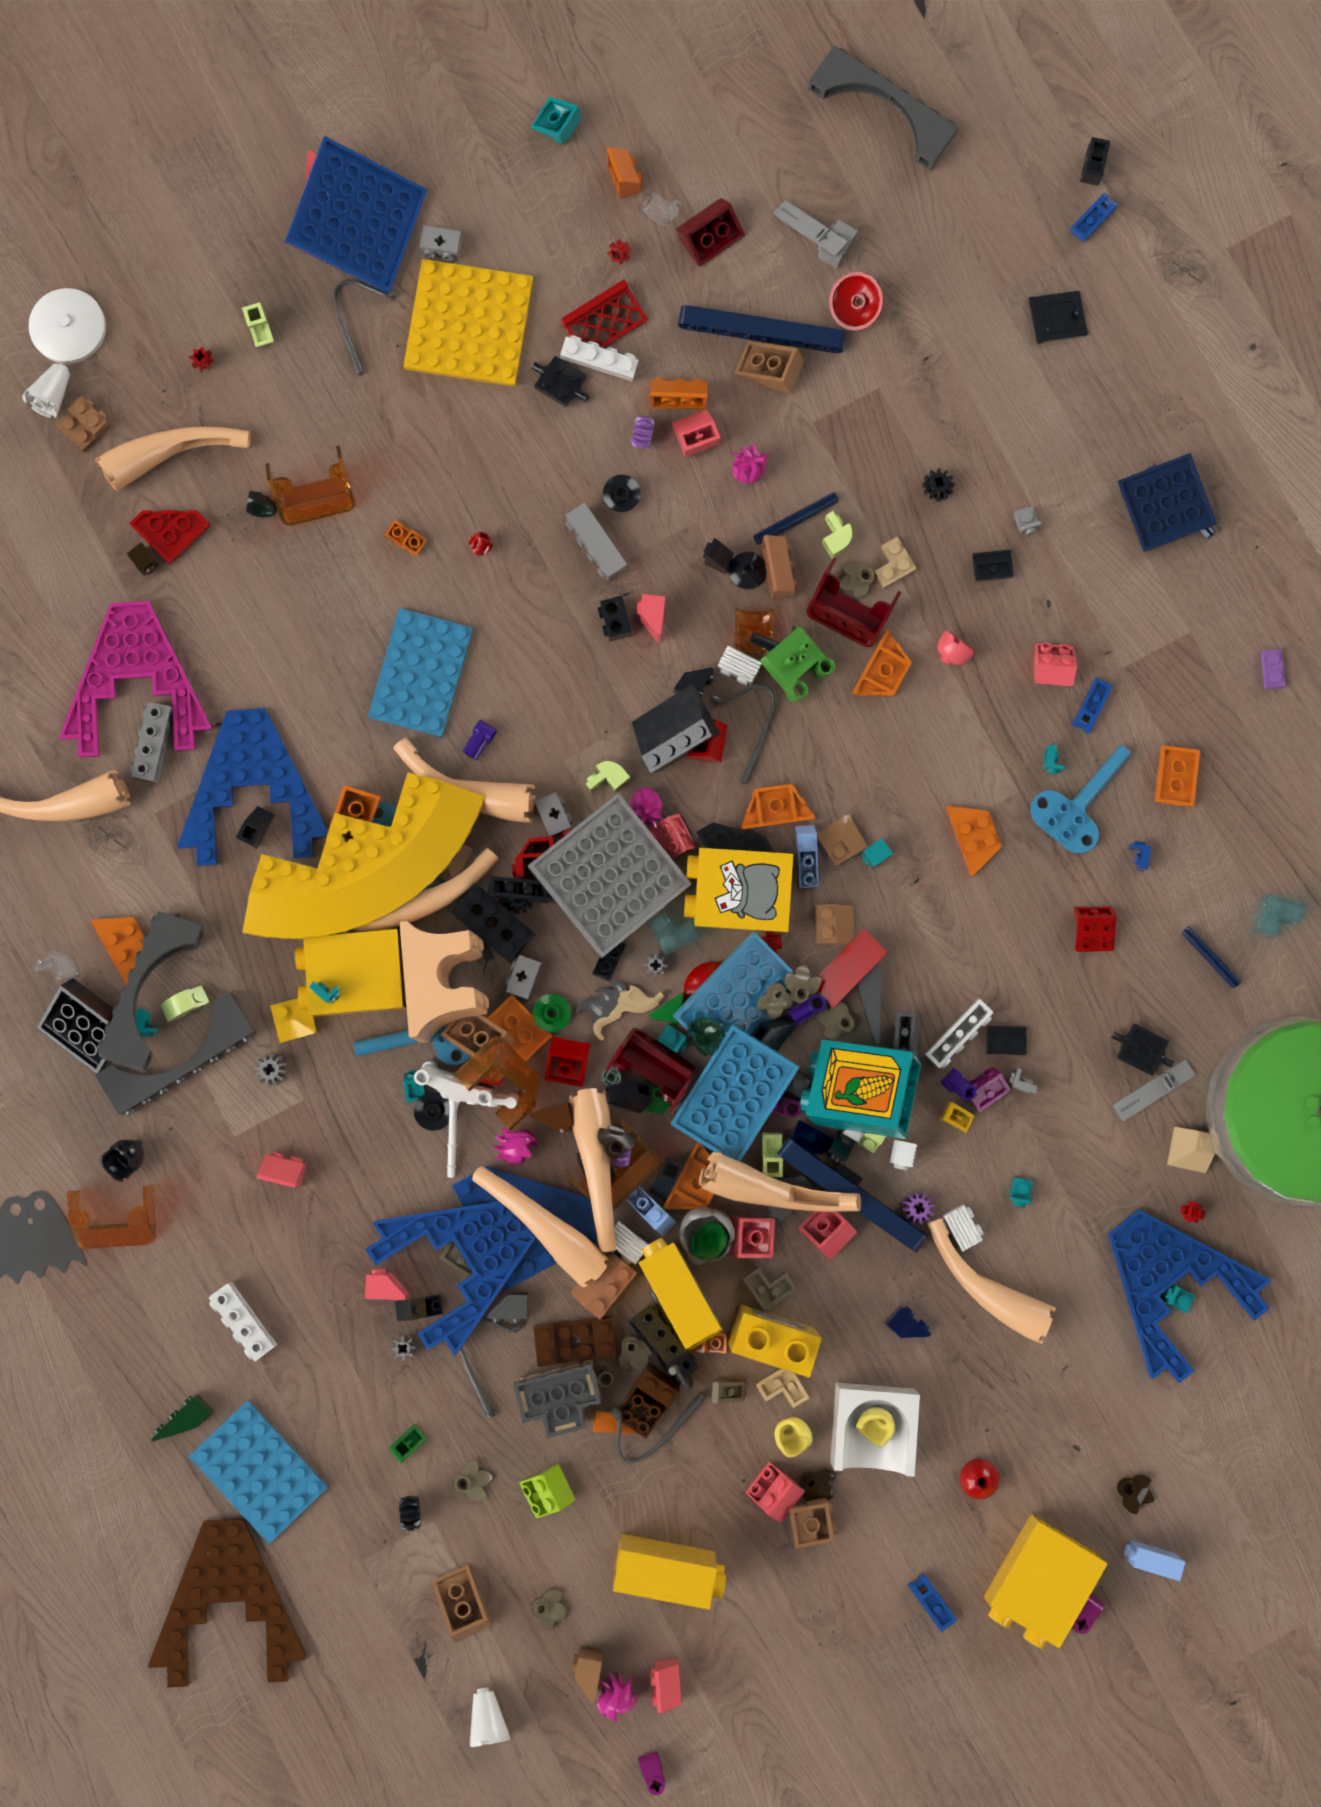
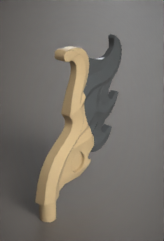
M612 981L610 984L614 985L615 989L601 988L595 990L596 993H600V997L598 999L582 1000L577 1005L576 1013L578 1014L581 1010H585L591 1015L594 1022V1033L602 1041L604 1037L601 1034V1029L605 1025L621 1018L623 1012H648L660 1005L659 1003L665 996L659 992L654 998H649L635 986L631 985L629 987L630 990L627 991L622 983Z

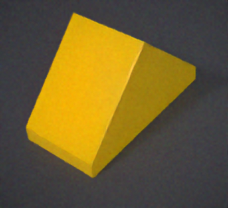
M947 1102L939 1120L967 1133L975 1115L953 1102Z

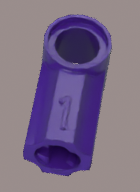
M480 719L472 731L473 735L462 752L477 761L487 743L489 744L494 738L497 729Z
M813 995L787 1012L792 1021L798 1025L825 1009L826 1000L821 995ZM818 998L821 1000L822 1006L820 1009L813 1008V999Z
M955 1068L940 1081L952 1094L956 1093L965 1101L972 1100L976 1096L977 1088L967 1081Z

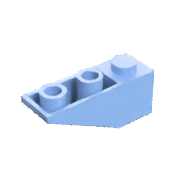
M795 826L799 888L819 887L817 832L815 826Z
M632 1178L618 1192L663 1237L677 1223Z

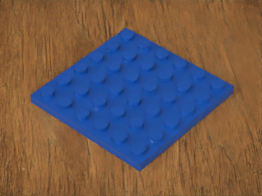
M324 136L284 242L385 293L390 292L427 189Z

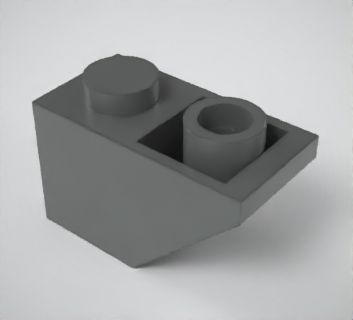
M509 1293L488 1313L487 1319H492V1322H504V1319H512L513 1323H522L524 1319L528 1318V1293Z

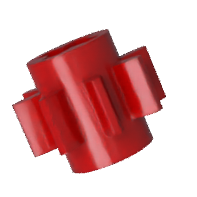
M618 239L615 243L612 242L609 245L611 250L607 254L610 255L612 262L615 261L621 265L624 261L627 262L630 259L628 254L632 249L629 248L628 242H621V239Z
M203 346L197 350L193 349V356H189L190 360L193 361V368L199 367L201 372L207 368L210 370V364L214 362V359L210 357L212 355L211 351L207 350L205 352Z
M485 532L474 533L468 544L472 545L471 551L479 556L484 555V553L487 554L488 551L490 552L493 543L490 542L491 537Z
M775 931L765 932L766 936H762L761 939L777 954V949H782L781 934L776 935Z
M1188 1201L1187 1205L1182 1204L1180 1214H1184L1183 1220L1198 1224L1199 1219L1204 1220L1206 1211L1201 1210L1203 1205Z

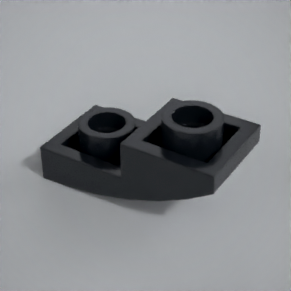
M621 942L604 957H599L592 975L610 982L626 944Z

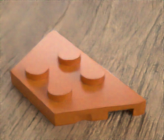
M888 629L885 631L851 693L852 695L893 697L912 662L904 654L901 646L894 640Z
M793 784L758 788L753 791L741 829L748 830L815 820V815L809 810Z
M947 806L946 811L969 875L972 877L1001 848L998 835L989 811Z
M135 917L91 920L92 925L127 985L129 981L128 973L131 968L134 969L136 964L135 957L138 951H141L143 948L142 942L145 935Z
M698 1141L663 1206L664 1209L708 1207L714 1194L701 1189L703 1186L699 1185L702 1168L707 1169L711 1161L707 1160L710 1155Z

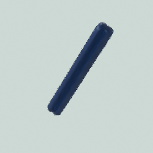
M1186 927L1182 931V935L1231 988H1235L1241 983V980L1191 927Z

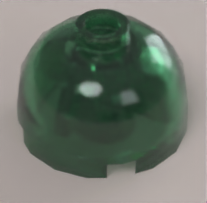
M711 1017L698 1018L689 1023L687 1027L688 1035L693 1034L694 1036L693 1045L704 1056L710 1055L709 1057L714 1055L725 1037L723 1024Z

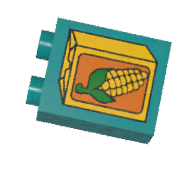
M822 1040L820 1050L813 1051L810 1056L809 1072L814 1074L811 1089L805 1088L803 1090L801 1110L806 1112L805 1115L817 1126L906 1139L921 1062L913 1052Z

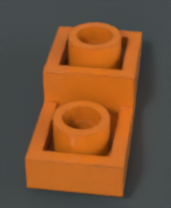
M395 519L384 534V537L415 556L418 555L427 541L412 529H408Z
M720 1333L697 1347L686 1351L727 1354L729 1333Z
M594 1411L593 1432L617 1433L618 1420L610 1412ZM621 1423V1433H636L635 1431Z

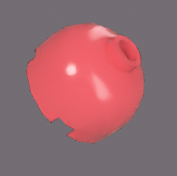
M948 630L944 631L938 641V652L942 655L940 659L947 665L951 663L963 665L976 653L973 648Z

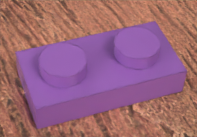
M1282 649L1261 651L1264 688L1277 689L1286 687Z

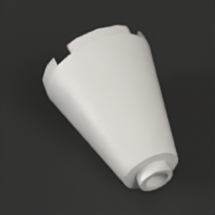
M61 363L53 364L23 393L22 398L26 404L28 402L33 405L31 409L48 418L54 415V418H56L59 414L70 377L68 368Z
M489 1687L477 1689V1693L473 1694L470 1747L510 1740V1735L494 1691H489Z

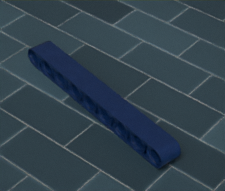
M689 305L681 306L678 327L685 330L830 353L843 352L846 332L840 329Z
M788 1137L777 1152L782 1159L829 1192L859 1193L861 1209L857 1212L912 1251L917 1253L928 1238L916 1226L793 1139Z

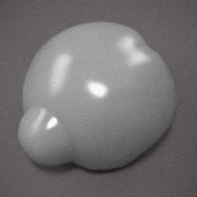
M697 1207L689 1211L683 1218L680 1226V1241L691 1263L703 1265L707 1262V1260L697 1258L691 1251V1240L694 1233L700 1230L699 1227L708 1222L718 1223L727 1233V1242L724 1249L717 1257L709 1261H718L729 1252L735 1238V1229L730 1218L721 1210L710 1207Z

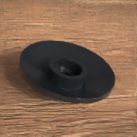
M613 476L604 485V502L613 511H630L640 500V487L630 476ZM619 493H624L625 497L619 498L618 495Z
M742 552L736 555L729 565L731 581L742 589H754L762 584L766 577L767 571L764 560L753 552ZM750 566L752 570L747 572L744 568Z
M428 1092L420 1096L414 1106L416 1122L422 1128L430 1131H437L449 1124V1099L442 1098L439 1092ZM436 1107L437 1113L432 1114L430 1108Z

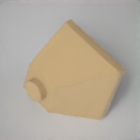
M1174 1127L1167 1165L1206 1173L1215 1155L1218 1135Z

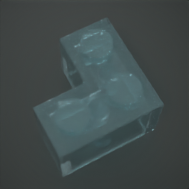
M1270 894L1262 896L1252 933L1267 938L1277 937L1281 922L1291 925L1301 924L1306 905Z
M665 912L648 920V924L664 956L700 939L692 921L673 929Z

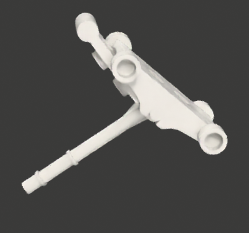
M428 1060L415 1073L414 1080L419 1085L427 1084L437 1089L442 1098L449 1099L447 1177L454 1178L457 1147V1109L460 1101L471 1105L480 1104L490 1107L506 1105V1107L511 1109L517 1105L519 1096L516 1093L509 1095L496 1094L499 1086L461 1080V1075L439 1069L435 1061Z

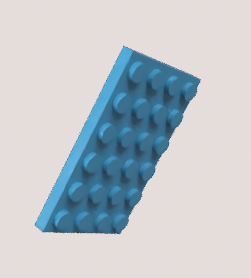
M399 608L368 718L442 738L473 628Z
M752 931L672 1016L713 1056L732 1024L752 1035L761 1022L771 1020L766 1009L757 1010L758 1000L767 993V988L773 983L782 984L786 992L790 994L784 980L786 973L794 974V971Z
M732 1024L675 1115L671 1125L710 1150L741 1161L800 1066Z
M249 1400L188 1456L268 1544L328 1488V1485Z

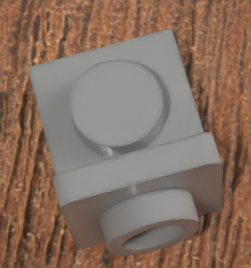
M1033 506L1014 511L1013 514L1020 535L1024 533L1031 535L1038 531L1037 529L1041 526V522L1037 521Z
M1017 1068L1014 1072L1011 1071L1008 1082L1011 1083L1010 1088L1036 1094L1038 1086L1033 1085V1081L1024 1078L1019 1081L1022 1069Z

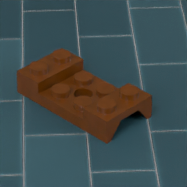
M612 1316L602 1317L600 1320L594 1318L534 1325L533 1327L538 1367L593 1359L616 1358ZM572 1336H578L581 1339V1343L579 1346L574 1347L570 1344L569 1339Z

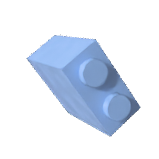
M1131 1539L1129 1544L1125 1545V1560L1134 1568L1177 1581L1181 1580L1185 1561L1176 1553Z

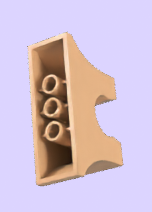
M408 921L400 922L409 1037L420 1043L430 1042L433 1035L439 1029L452 1021L487 1014L489 1000L485 994L469 987L451 989L448 982L449 973L455 965L465 961L471 962L482 957L481 951L484 950L482 939L469 930L448 934H432L421 931Z

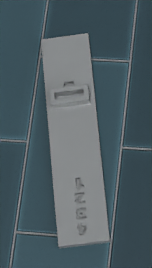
M786 200L773 213L775 217L835 257L848 244L847 240Z
M1184 1059L1112 1106L1122 1122H1124L1196 1075L1186 1059Z

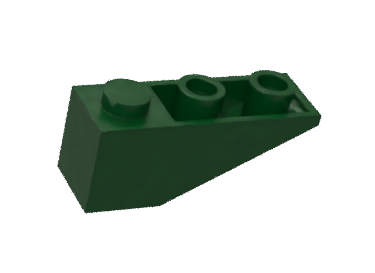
M198 1394L194 1397L190 1395L182 1403L184 1407L179 1412L175 1410L167 1418L169 1422L165 1426L161 1424L153 1432L155 1436L151 1441L154 1442L195 1429L214 1410Z

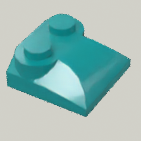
M549 97L532 123L531 128L553 138L558 144L565 143L569 140L581 120V109L577 105Z

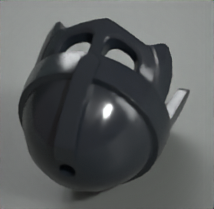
M127 1139L119 1140L110 1146V1149L100 1157V1163L107 1174L119 1182L127 1180L142 1166L144 1158L143 1142L141 1140Z

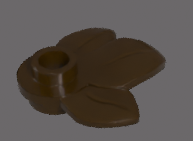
M616 1120L609 1126L608 1130L599 1128L598 1140L605 1147L608 1157L618 1159L625 1151L632 1149L636 1142V1133H625L620 1121ZM612 1146L617 1148L616 1153L612 1151Z
M820 1469L816 1473L812 1471L803 1473L800 1478V1484L805 1490L803 1494L805 1501L817 1500L818 1498L832 1499L834 1491L830 1483L836 1478V1474L827 1469ZM809 1480H813L811 1484H807Z
M1138 1474L1133 1478H1122L1117 1484V1491L1122 1496L1123 1506L1132 1514H1138L1139 1504L1154 1502V1497L1147 1488L1151 1479L1143 1474ZM1125 1484L1130 1485V1488L1127 1491H1125L1123 1488Z

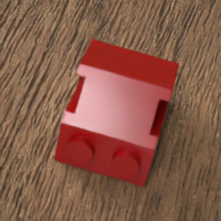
M553 836L528 839L525 846L516 856L515 864H512V874L514 877L526 879L525 862H533L543 854H527L528 851L534 846L549 845V847H552L555 844Z

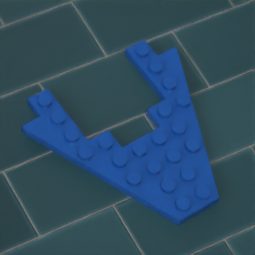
M265 708L231 710L225 713L178 843L179 849L196 848L197 866L218 865L214 808L234 807L233 788L269 785L270 802L272 804L290 802L294 859L314 858L313 839L326 838L328 829Z
M495 1201L376 1220L372 1223L382 1239L366 1248V1251L374 1264L378 1265L425 1234L436 1251L453 1240L473 1272L471 1276L457 1284L467 1302L417 1334L427 1350L445 1340L453 1355H456L535 1241L536 1236L501 1202Z
M1136 1209L1107 1233L1146 1368L1151 1379H1154L1163 1370L1167 1369L1174 1379L1180 1383L1194 1372V1369L1157 1325L1158 1322L1172 1312L1160 1298V1295L1186 1273L1189 1272L1199 1286H1203L1216 1275L1254 1321L1270 1309L1258 1295V1292L1271 1282L1269 1278L1140 1209Z

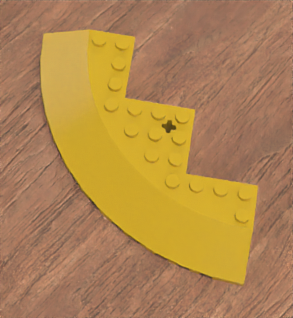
M407 772L391 827L334 813L318 869L261 854L249 892L243 933L279 939L321 938L369 925L383 916L392 914L399 907L416 898L423 889L431 885L436 877L451 864L452 859L462 848L475 821H477L485 796L444 781ZM352 836L353 839H349L347 842V838Z

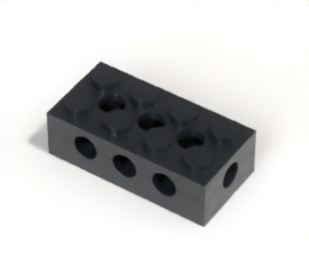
M476 883L450 911L452 915L510 964L536 935L497 900L487 898V892ZM481 906L483 907L482 914L474 915L475 907ZM497 919V926L495 928H489V920ZM511 931L513 933L512 938L508 941L503 940L504 932Z

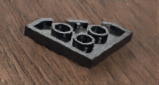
M711 823L696 832L705 848L775 853L766 836L717 823Z

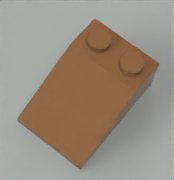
M747 341L734 374L774 391L791 393L804 359L797 348Z
M482 1015L452 1021L441 1034L442 1037L491 1072L515 1041L508 1032Z
M468 1564L431 1581L450 1637L455 1642L492 1626L486 1606Z

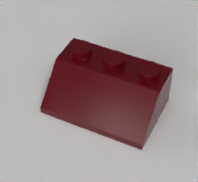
M723 198L718 199L675 229L683 246L699 267L745 236L731 203Z

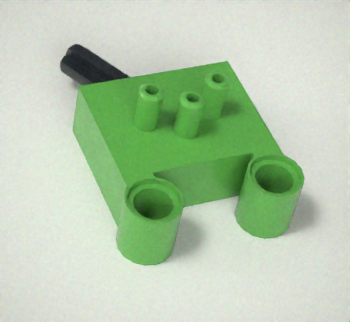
M800 626L780 643L757 633L751 635V644L769 651L759 662L786 692V697L791 702H798L808 694V686L802 681H797V679L809 668L812 667V673L819 679L825 678L834 671V662L821 652ZM821 665L825 666L826 672L821 669ZM794 688L799 690L800 696L795 693Z

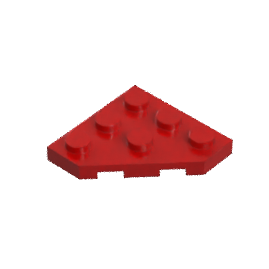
M142 510L129 523L169 564L175 561L211 526L197 510Z

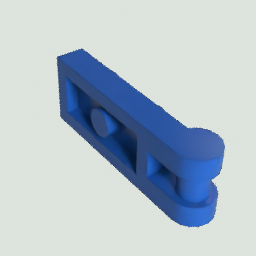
M1105 192L1069 230L1083 243L1119 205L1115 201L1112 202ZM1102 204L1107 207L1106 210L1101 206Z
M1096 677L1072 722V726L1080 727L1089 734L1113 685ZM1083 715L1090 718L1088 723L1082 720Z
M922 1573L919 1575V1579L915 1582L911 1581L907 1585L942 1632L956 1622L957 1618L926 1575ZM925 1585L927 1590L921 1594L919 1588Z

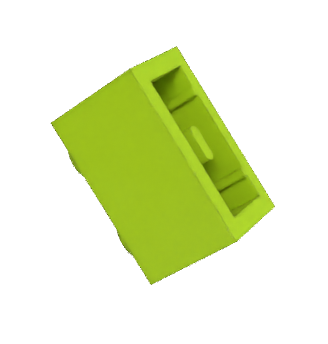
M559 1464L547 1467L519 1482L536 1519L561 1511L576 1500Z

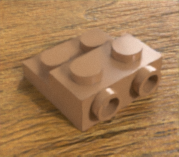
M80 396L67 409L69 412L56 426L85 453L111 425L107 422L109 419L107 415L101 410L97 412L94 409L95 404L88 397L84 400Z
M826 1498L806 1501L805 1505L788 1508L795 1549L834 1542L836 1527L835 1523L831 1522L830 1516L833 1515V1508Z

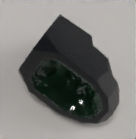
M249 491L246 508L248 514L265 518L277 513L278 506L269 496L262 495L261 492Z

